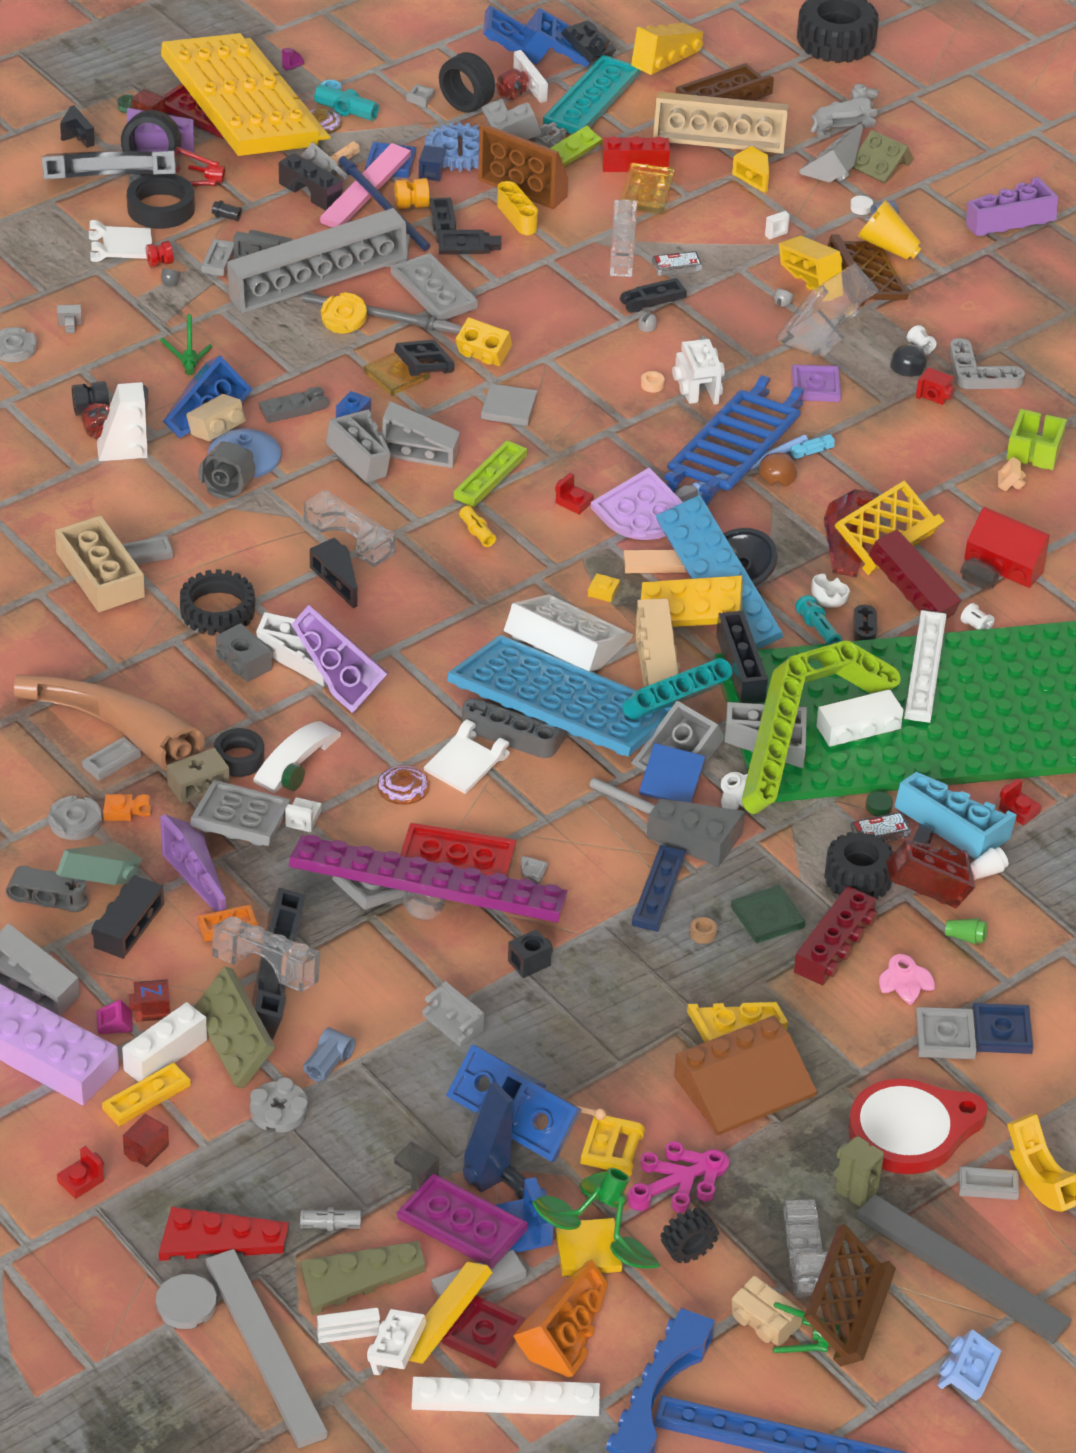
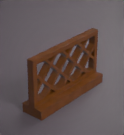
M831 234L828 247L840 251L843 285L854 306H864L865 300H907L909 294L882 248L867 241H843L840 235ZM861 254V255H863V256L869 258V260H867V259H865V258H863V257H861V256H859V255ZM874 261L882 264L883 267L874 263ZM867 268H870V269L876 271L877 273L872 272V271L868 270ZM883 274V275H885V276L891 278V280H889V279H887V278H885V277H883V276H881V275ZM875 281H877V282H879V283H881V284H883V285H885V286L883 287V286H881V285L875 283ZM869 288H871V289H873V290H875V291H877V292H870V291H869Z
M845 1224L839 1225L836 1229L804 1314V1318L836 1351L833 1360L840 1367L864 1360L896 1271L895 1266L890 1261L880 1263ZM844 1239L848 1243L850 1254L845 1252ZM861 1258L869 1265V1267H866L865 1272L863 1270ZM847 1259L852 1260L855 1275H851ZM836 1260H838L842 1277L837 1276L835 1268ZM852 1280H856V1281H857V1285H858L857 1294H855V1290H854V1286H853V1281H852ZM839 1281L844 1283L847 1298L842 1297ZM827 1283H830L833 1300H829L826 1288ZM846 1302H848L850 1309L848 1319L844 1306ZM830 1304H835L838 1321H834ZM819 1306L822 1308L825 1323L816 1315ZM837 1325H840L842 1335L840 1339L835 1327Z

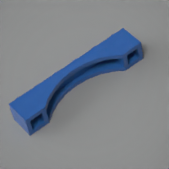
M680 1308L675 1319L670 1318L665 1331L667 1336L664 1341H658L654 1351L655 1359L652 1364L647 1363L642 1375L643 1383L641 1387L636 1386L630 1399L632 1405L629 1410H623L618 1423L620 1428L617 1434L612 1433L606 1446L607 1451L610 1453H656L657 1433L651 1412L655 1400L663 1387L675 1375L692 1365L702 1362L713 1340L715 1320Z

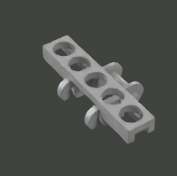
M552 122L548 125L539 126L541 134L533 138L551 148L562 141L561 139L566 135L567 131L565 128H557V124Z

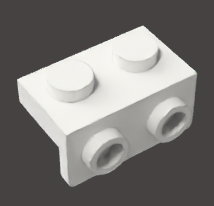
M676 353V363L672 368L673 378L675 381H678L680 392L682 395H685L688 403H697L700 383L712 382L713 376L694 379L683 353Z

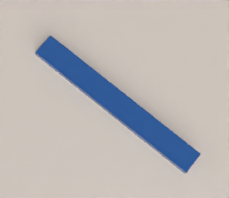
M663 1395L661 1396L654 1421V1427L765 1453H906Z

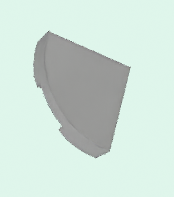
M522 856L521 873L524 879H529L535 884H541L548 871V863Z

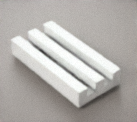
M378 1308L318 1315V1342L326 1343L377 1336L380 1327Z

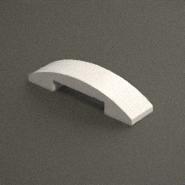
M321 721L313 722L300 728L284 740L267 758L253 778L254 783L275 794L283 787L281 783L282 773L289 764L295 763L299 765L318 748L326 750L341 737V732Z

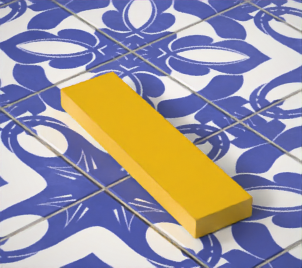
M467 1262L425 1315L427 1323L409 1361L421 1364L426 1361L493 1273L488 1265Z

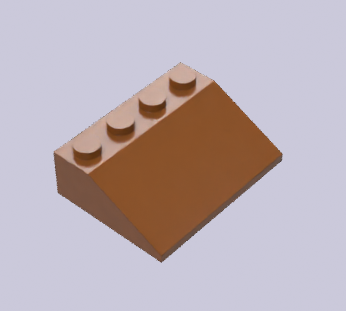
M484 123L480 124L478 181L496 188L503 181L514 182L530 201L553 210L567 197L568 176L558 151Z
M775 1015L676 1054L675 1079L717 1135L817 1095V1090L790 1034Z

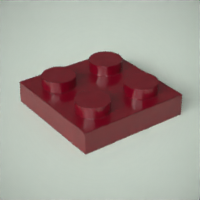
M476 1295L443 1337L442 1344L496 1369L516 1340L513 1335L526 1318Z

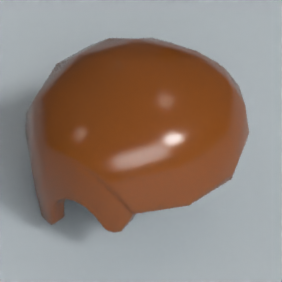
M785 453L766 455L758 467L760 477L765 479L770 485H773L774 482H781L783 486H788L797 477L795 464L792 458Z

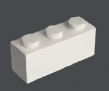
M886 690L818 707L816 726L830 747L901 729L903 708L891 690Z
M186 1002L122 1047L124 1071L139 1082L173 1062L176 1063L207 1041L206 1017Z

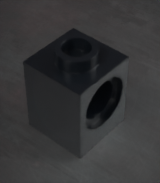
M537 929L509 941L508 962L522 978L551 966L552 944Z

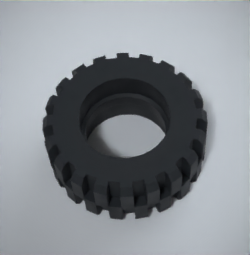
M806 0L799 10L797 40L801 48L808 55L812 54L816 59L821 58L823 61H835V63L844 61L849 63L855 59L858 61L864 56L869 55L876 46L879 15L875 7L868 3L867 0Z

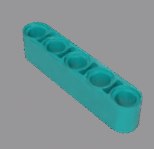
M718 658L643 687L624 700L623 711L627 717L636 720L673 706L676 701L683 702L711 691L732 676V667L725 659Z

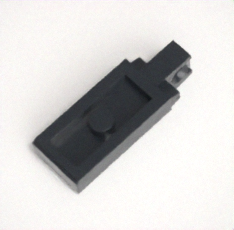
M439 230V254H487L490 251L501 250V236H490L484 230Z

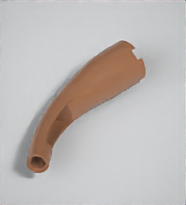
M16 675L14 682L15 698L61 704L98 717L127 737L138 749L165 771H167L166 765L196 755L198 752H203L205 741L202 732L180 715L157 703L116 689L78 680Z

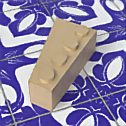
M668 599L637 600L635 642L643 685L646 687L679 674L680 663L677 662V648L674 645Z

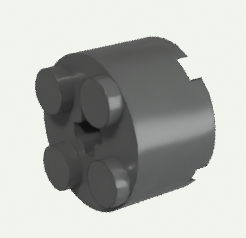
M222 441L201 462L198 469L199 479L201 483H205L208 487L207 491L211 495L220 499H231L240 494L253 479L255 474L254 455L252 451L238 444Z

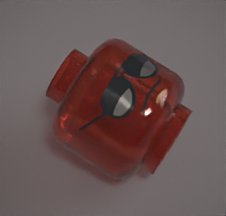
M512 68L498 76L496 89L502 98L514 100L527 92L529 79L524 71L520 72L518 69Z
M92 403L82 412L81 420L89 437L98 439L101 436L104 421L107 420L110 411L109 406L101 403Z

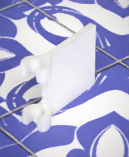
M97 220L90 221V229H96V231H89V239L98 240L103 237V244L91 242V251H98L97 253L90 252L91 261L98 262L106 257L147 259L145 247L148 244H152L151 228L105 226Z
M468 719L462 723L456 736L424 766L425 772L464 794L498 761H504L510 755V751L505 749L509 746V742L502 738H499L494 743L491 750L474 742L473 740L477 735L472 730L476 727V724Z

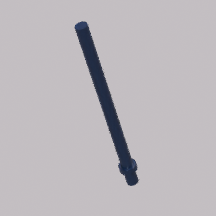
M346 156L339 158L338 162L344 167L346 174L351 175L384 210L392 208L396 210L357 169L358 166L354 162H350ZM396 210L406 222V233L410 235L423 251L429 250L430 244Z

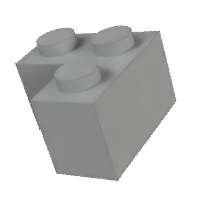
M502 99L482 107L489 126L526 140L541 134L535 114L528 102L518 105L509 111Z

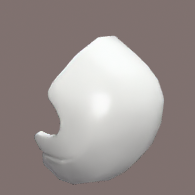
M824 573L814 576L811 584L812 596L816 599L818 605L826 608L840 607L847 602L850 596V589L846 584L841 583L839 578L829 581Z

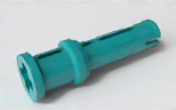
M804 595L797 600L795 604L796 612L803 616L808 626L815 628L827 645L843 641L841 639L842 636L838 634L832 624L825 618V610L817 605V601L812 595Z

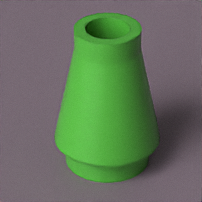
M981 918L948 919L945 935L975 945L985 943L987 921H981Z

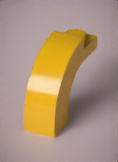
M1030 1113L1007 1123L1014 1146L1009 1151L1019 1175L1029 1190L1043 1205L1052 1210L1063 1212L1075 1207L1076 1173L1062 1169L1051 1156L1037 1114Z

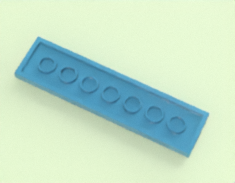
M700 495L656 515L659 526L690 579L742 576V611H744L757 650L783 638L781 629Z

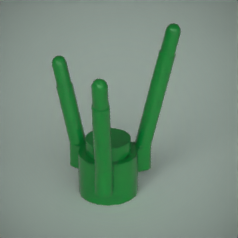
M779 1302L774 1303L775 1308L802 1318L803 1325L813 1327L804 1318V1311ZM840 1325L835 1326L837 1335L839 1334ZM813 1327L812 1340H816L817 1344L774 1347L772 1351L773 1353L805 1351L827 1353L828 1346L831 1345Z

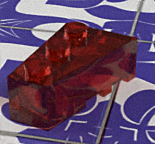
M905 840L886 861L889 878L893 883L905 886L920 895L928 896L941 904H946L953 908H957L976 888L967 850H960L958 853L950 852L949 847L942 846L940 850L931 849L930 844Z

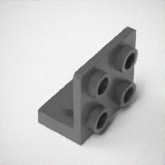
M250 230L249 233L237 231L234 235V258L237 259L292 241V238Z

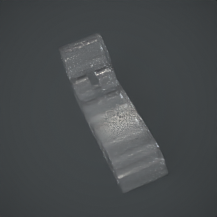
M815 1199L784 1200L783 1217L795 1298H808L812 1296L828 1251L822 1250Z

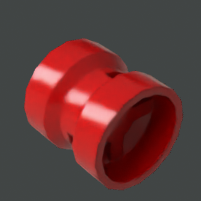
M169 241L161 242L160 245H146V257L150 267H156L160 263L166 265L173 264V250Z

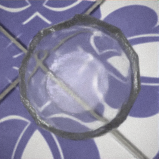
M408 891L403 896V905L406 911L413 918L423 921L437 918L443 911L446 899Z

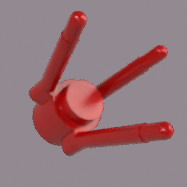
M179 148L180 153L208 164L206 168L194 165L188 166L189 169L205 172V178L208 179L189 181L192 186H216V182L223 183L225 166L219 165L217 161H211Z

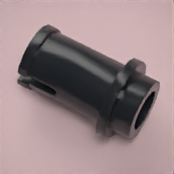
M220 200L219 202H214L212 214L216 218L221 216L238 222L242 214V208L225 204Z
M510 1165L502 1171L501 1174L504 1176H500V1180L516 1192L518 1199H523L524 1179L527 1178L516 1170L513 1165Z

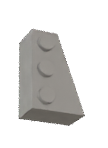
M389 402L383 416L382 436L390 451V458L453 468L460 451V432L396 403Z
M369 409L330 419L326 444L365 482L386 477L390 459V451L383 436L378 434V426L376 422L372 421Z
M727 702L725 742L753 752L765 705ZM798 707L785 763L803 768L806 750L807 707Z
M9 923L0 931V984L61 1016L80 996L78 977Z

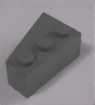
M660 799L648 814L647 838L669 847L686 850V854L719 867L743 834L745 811Z

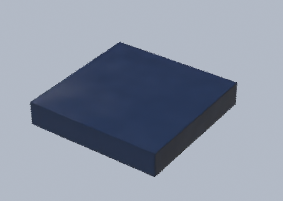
M973 1003L976 1052L1032 1054L1033 1039L1029 1005Z

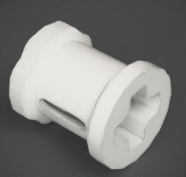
M921 325L914 326L907 334V341L923 349L926 355L930 354L936 347L937 342L932 336H928L925 328Z
M975 603L969 604L961 614V621L964 624H970L976 630L991 629L995 621L992 615H986L979 610V606Z

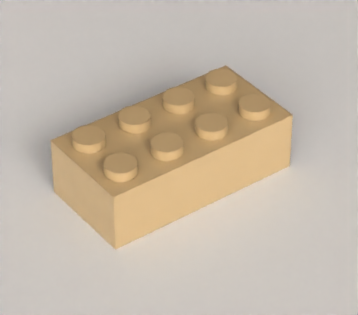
M102 516L55 530L57 555L98 613L145 597L144 574Z

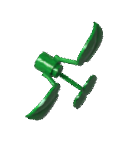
M609 1168L607 1171L584 1178L579 1187L589 1198L576 1210H572L566 1202L553 1196H541L532 1202L535 1210L544 1220L557 1228L574 1230L580 1227L581 1221L577 1217L594 1200H599L601 1203L611 1207H617L614 1229L615 1241L610 1245L612 1253L623 1263L636 1268H657L661 1265L641 1243L631 1237L622 1238L620 1235L622 1210L627 1202L623 1192L630 1178L619 1169Z

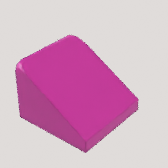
M121 999L97 1010L98 1033L112 1034L133 1031L132 1011Z

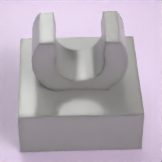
M57 305L58 326H65V333H75V325H82L81 305Z

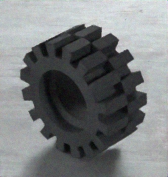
M694 1208L693 1211L686 1209L685 1214L678 1213L677 1219L671 1218L668 1221L670 1225L663 1227L664 1232L661 1233L660 1237L662 1239L660 1240L672 1259L677 1261V1263H682V1261L689 1263L691 1258L695 1261L698 1259V1255L702 1254L704 1256L707 1254L705 1251L707 1248L712 1249L714 1247L712 1242H717V1235H719L718 1228L707 1212L699 1208Z

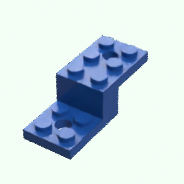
M491 5L485 10L483 35L489 40L503 45L508 51L522 50L526 57L537 65L551 47L557 53L571 58L576 64H581L585 67L589 65V62L561 35L563 30L571 25L545 10L538 8L526 25Z
M472 1044L446 1096L477 1113L487 1090L485 1092L480 1090L479 1080L483 1076H487L490 1084L496 1081L513 1099L511 1139L549 1161L556 1162L582 1109L545 1089L547 1085L479 1046ZM544 1113L547 1115L549 1122L545 1129L540 1130L537 1127L536 1121L538 1116Z

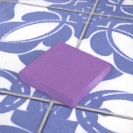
M792 365V390L794 387L804 389V393L799 400L840 402L839 366Z

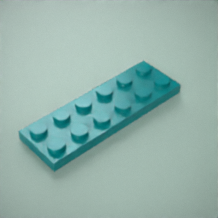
M602 55L543 116V125L555 122L557 128H565L567 133L574 134L586 125L590 128L640 75L641 70L631 66L630 63Z

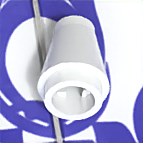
M990 848L968 865L966 870L969 877L975 881L1004 872V868L1008 867L1009 863L1001 848Z

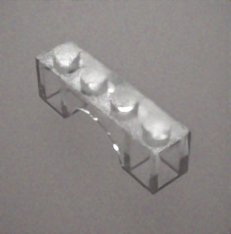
M615 200L610 276L632 277L637 201Z
M324 489L304 502L305 523L321 533L336 530L352 534L356 537V556L371 566L376 567L395 554L394 533Z
M228 917L213 926V957L235 965L249 957L252 953L259 954L272 965L280 984L300 992L319 982L320 951L309 948L306 944L289 940L283 935L266 931L260 926H253L243 922L237 917Z

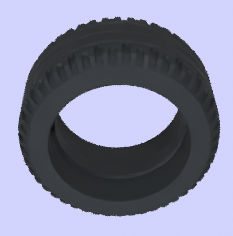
M470 52L460 53L446 61L439 71V85L443 96L451 106L461 112L469 113L478 110L489 103L495 94L494 75L488 64L476 54ZM460 71L471 81L474 94L465 87Z
M146 110L136 114L127 122L122 131L121 147L123 150H138L134 142V132L143 123H153L161 127L168 137V148H181L182 140L178 125L170 116L161 111Z

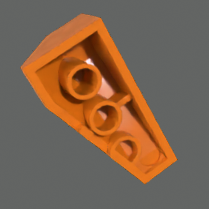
M592 1259L587 1261L541 1304L513 1335L529 1361L568 1378L576 1373L587 1357L588 1349L585 1348L588 1337L593 1336L595 1330L592 1326L595 1313L601 1310L608 1286L607 1281Z

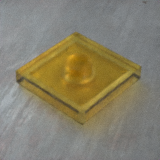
M395 352L364 365V373L391 396L430 379V373L411 376L408 366Z

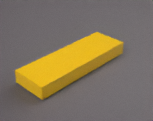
M173 1062L102 1102V1109L120 1127L190 1087L191 1081Z

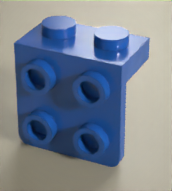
M536 1177L524 1179L523 1199L495 1205L526 1221L528 1224V1230L509 1250H514L515 1253L552 1245L553 1229L557 1228L544 1220L532 1204L533 1200H536L538 1197L547 1196L545 1188H540Z

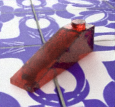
M854 489L829 503L824 516V527H826V539L829 544L832 573L857 578L862 559L836 529L835 524L879 496L878 493ZM863 513V520L874 523V515ZM850 523L845 525L850 532L857 534L858 525ZM863 527L862 535L870 537L872 529ZM862 542V547L866 550L868 543Z

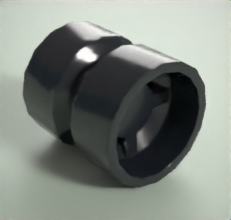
M105 381L93 382L90 387H87L86 384L71 386L76 416L88 415L91 410H97L96 408H105L109 412V394Z

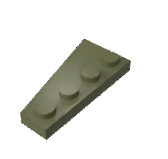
M419 1241L300 1261V1269L312 1316L321 1313L322 1308L335 1304V1306L344 1304L347 1302V1298L363 1293V1295L372 1293L376 1287L385 1283L392 1285L425 1272V1262Z

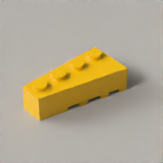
M674 23L668 26L662 24L658 25V27L651 25L646 28L639 26L636 31L631 66L651 75L699 52L703 46V31L685 23Z

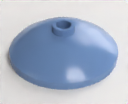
M251 428L233 429L221 434L214 439L208 450L209 454L222 441L235 443L249 449L254 455L255 474L253 478L268 474L278 466L281 460L279 443L269 434Z

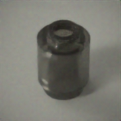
M974 557L970 560H965L960 570L964 581L982 589L988 588L990 590L996 585L1000 574L999 571L995 570L994 566Z

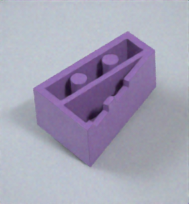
M127 108V122L133 116L142 112V110ZM170 116L179 127L182 140L181 149L194 153L193 119ZM143 123L134 132V142L138 150L167 149L169 146L166 133L156 124Z

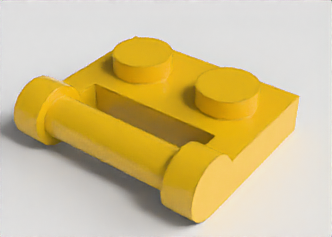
M594 1116L581 1154L580 1164L606 1170L616 1168L625 1172L630 1177L634 1168L633 1158L638 1142L644 1136L645 1127L638 1122L605 1116L603 1120H598ZM620 1134H626L628 1139L622 1158L613 1157Z

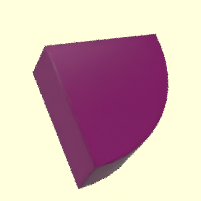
M292 48L282 49V67L286 71L304 65L302 56Z

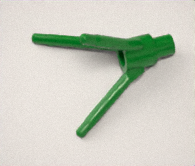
M191 314L187 315V350L183 351V354L164 338L160 339L179 358L187 375L194 374V368L199 360L212 348V345L209 344L198 354L195 350H192Z

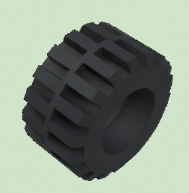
M858 831V833L848 832L846 836L840 835L837 837V840H833L830 843V847L827 850L824 874L826 885L831 887V891L834 894L838 893L839 896L849 886L878 900V896L883 897L891 888L895 853L892 851V846L889 843H885V839L877 838L872 833L864 834V832Z

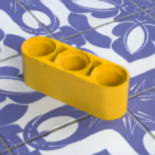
M511 181L499 183L497 190L498 208L519 233L524 235L536 233L538 209L516 183Z

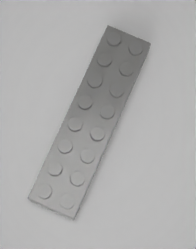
M392 208L227 261L230 299L242 314L406 260V222Z

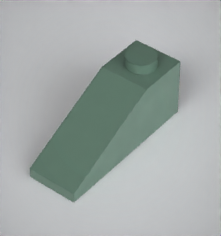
M121 843L65 849L56 874L61 877L111 885L126 884L134 875L137 876L142 858Z

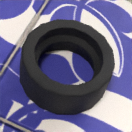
M244 728L229 729L215 739L214 748L228 765L229 776H249L257 772L263 765L265 759L264 743L256 732ZM237 747L253 751L252 754L240 758L225 754L227 750Z

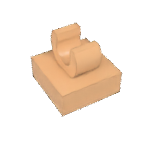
M1012 457L998 471V487L1007 491L1013 486L1020 490L1026 484L1022 480L1026 474L1021 471V461Z

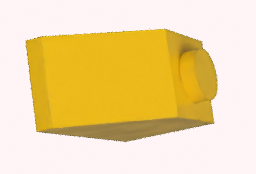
M753 146L746 148L734 155L732 174L766 193L769 180L768 155Z

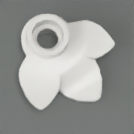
M731 772L723 777L721 780V789L723 791L721 798L722 808L738 810L740 806L744 807L742 795L748 774L743 775L739 772Z

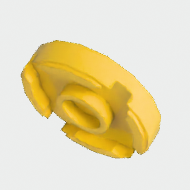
M340 293V296L336 297L333 295L322 305V323L332 332L340 334L351 333L358 330L365 323L367 318L366 305L361 297L352 293Z

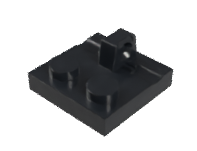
M588 20L566 27L561 33L589 63L597 61L602 55L611 56L616 51V48L609 43L610 40L602 32L600 33L597 27Z

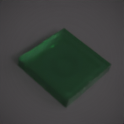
M780 885L731 900L732 910L755 943L805 928L804 918Z

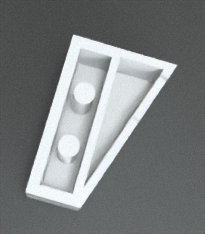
M264 612L256 633L257 638L272 651V658L324 686L325 680L291 625L296 619Z

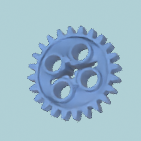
M458 122L454 126L453 123H449L448 127L442 124L441 129L435 127L434 132L429 131V136L425 137L424 145L446 149L442 161V169L450 167V171H453L455 168H458L460 172H462L463 168H466L468 171H471V167L478 169L480 130L478 125L470 127V123H467L463 126L461 122ZM458 137L462 138V156H458Z

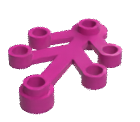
M676 1141L669 1142L666 1145V1158L670 1161L682 1160L694 1163V1165L687 1167L658 1160V1156L652 1152L644 1153L641 1156L640 1163L643 1171L649 1173L659 1172L669 1176L647 1186L642 1183L633 1185L628 1191L627 1203L630 1208L636 1211L646 1210L651 1205V1197L680 1185L678 1193L672 1197V1209L678 1213H684L686 1209H689V1196L695 1177L705 1173L704 1181L700 1182L697 1186V1197L704 1202L711 1201L714 1198L716 1177L722 1176L727 1171L729 1158L724 1152L715 1149L704 1153L684 1150L683 1145Z

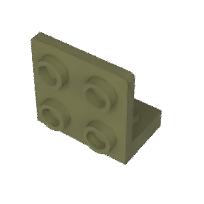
M872 130L858 150L855 164L852 168L882 183H886L898 164L903 163L909 166L913 161V156L908 146Z

